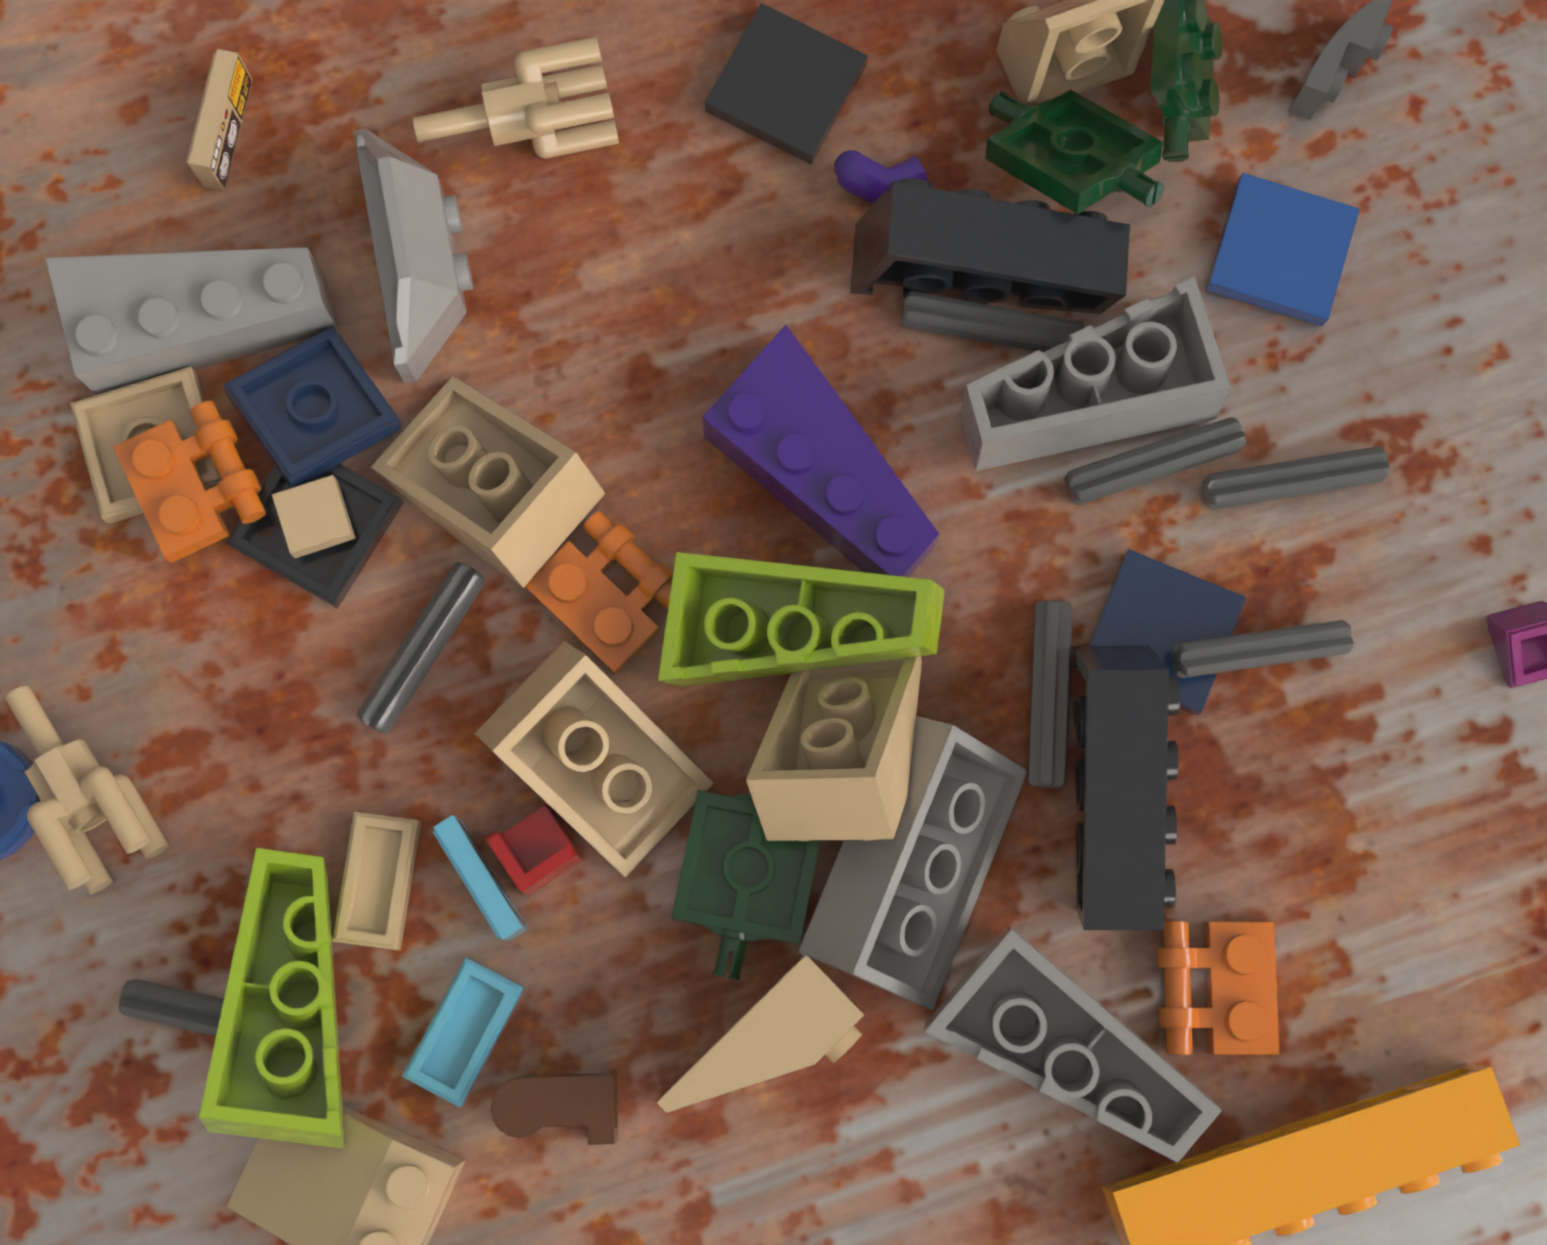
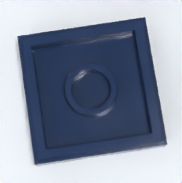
M334 326L325 329L223 384L227 397L290 488L307 483L401 430L400 419Z
M1128 549L1123 556L1088 646L1149 645L1168 667L1169 676H1177L1173 670L1172 648L1176 644L1232 636L1246 597ZM1217 673L1187 678L1178 677L1180 709L1194 715L1202 713Z

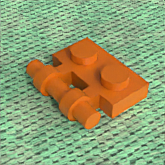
M213 401L201 402L191 408L190 413L198 430L193 436L185 440L178 425L170 419L113 446L164 558L170 563L176 562L230 536L219 513L235 506L244 524L257 521L266 514L258 497V493L261 491L258 479L253 470L245 469L234 446L238 437L230 421L221 419ZM211 457L222 480L217 486L208 489L196 464Z
M597 511L583 526V529L598 543L596 549L586 558L568 541L539 569L525 585V588L616 676L660 632L659 627L644 612L656 599L668 610L673 571L663 562L656 565L633 543L636 536L624 524L615 525L601 511ZM616 561L639 582L638 586L628 596L604 575Z
M1164 922L1163 948H1157V968H1164L1165 1007L1159 1008V1028H1166L1167 1054L1193 1055L1192 1028H1207L1208 1054L1279 1055L1274 922H1204V948H1189V922ZM1190 968H1205L1206 1008H1191Z

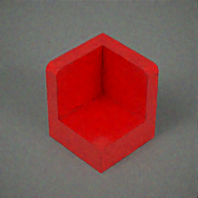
M546 805L501 834L496 830L485 838L519 891L528 896L583 860Z

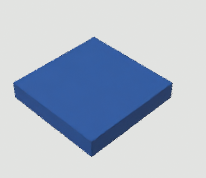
M1242 173L1237 181L1205 290L1323 326L1329 319L1360 208Z

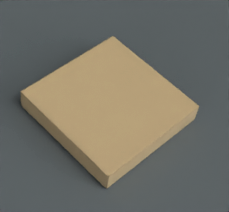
M191 366L70 403L101 518L106 523L111 524L143 514L113 446L170 419L178 425L184 440L193 436L198 430L190 410L195 405L205 402L197 372ZM211 457L196 464L208 489L217 486L222 480Z

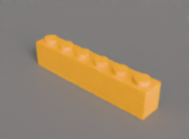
M1467 1064L1181 1159L1178 1163L1172 1162L1101 1187L1121 1245H1252L1250 1236L1274 1229L1277 1236L1290 1235L1309 1229L1315 1225L1312 1215L1333 1208H1337L1339 1215H1347L1369 1209L1378 1203L1375 1194L1399 1187L1402 1194L1429 1189L1440 1183L1437 1173L1461 1166L1463 1173L1477 1172L1494 1167L1502 1162L1500 1152L1521 1145L1492 1067Z

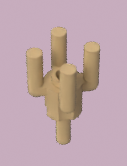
M597 36L518 53L514 59L517 77L481 84L484 103L412 118L417 141L423 142L490 128L495 146L532 139L535 153L544 159L619 144L614 119L555 131L614 118L609 93L566 102L560 101V98L607 89L602 64L542 76V73L601 62L602 58Z
M29 685L18 687L6 695L7 703L39 756L34 760L32 766L25 771L41 800L28 809L27 820L68 890L84 885L88 894H94L113 882L85 832L99 826L106 820L109 822L127 854L140 849L144 857L150 859L164 852L169 847L168 842L132 781L127 776L122 774L113 776L108 768L99 766L84 740L78 739L64 745Z

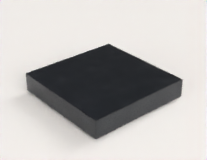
M761 3L705 101V112L812 165L867 66L868 56Z
M342 464L331 468L307 483L331 475L335 476L338 480L356 539L294 558L289 552L272 494L291 488L274 466L261 486V491L258 493V497L266 511L265 516L248 524L242 523L240 519L226 544L338 609L400 510L403 501L398 496Z

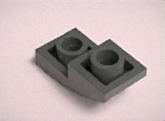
M1393 0L1371 1L1337 31L1298 90L1289 109L1290 112L1311 120L1323 100L1334 103L1347 75L1354 78L1367 58L1375 61L1379 59L1393 29L1392 25L1384 22Z

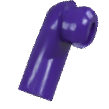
M848 150L841 153L834 164V172L840 186L845 191L872 205L893 181L906 178H918L927 181L926 172L916 156L887 168L862 155L859 151Z

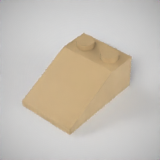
M1063 0L1061 3L1041 10L1038 6H1031L1013 14L1007 22L1003 23L996 51L1017 100L1025 105L1030 104L1034 106L1049 102L1070 89L1079 94L1134 74L1164 0Z
M454 376L450 378L371 466V469L379 477L468 549L523 588L605 494L575 451Z
M563 641L474 733L624 877L638 865L695 804L698 790L706 792L714 784L584 653L566 641Z
M921 656L791 673L746 779L767 841H870L894 839L909 791L922 665Z
M805 955L661 1096L657 1104L668 1113L815 1065L824 1055L832 1063H835L862 1036V1033L854 1025L864 1014Z
M342 1106L345 1149L258 1138L227 1204V1208L290 1245H429L466 1160Z

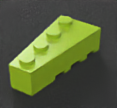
M676 552L658 681L677 687H688L937 654L945 590L930 579Z
M256 848L199 1113V1119L208 1132L345 1149L329 886L324 857Z

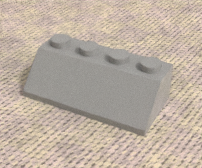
M916 716L908 797L894 839L843 841L798 953L804 956L807 955L815 961L913 1003L934 1010L1028 771L954 725Z

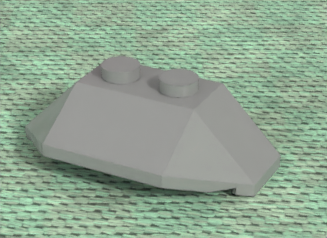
M367 129L354 130V140L393 362L404 384L417 382L467 313L463 291L474 289L467 253L456 254L453 233L463 232L459 205L456 195L445 196L437 174Z

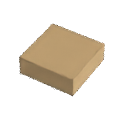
M334 475L272 494L289 552L294 558L356 539L338 480Z

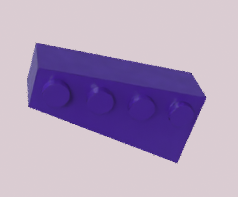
M785 325L702 417L704 438L865 573L910 577L932 552L939 533L791 330Z

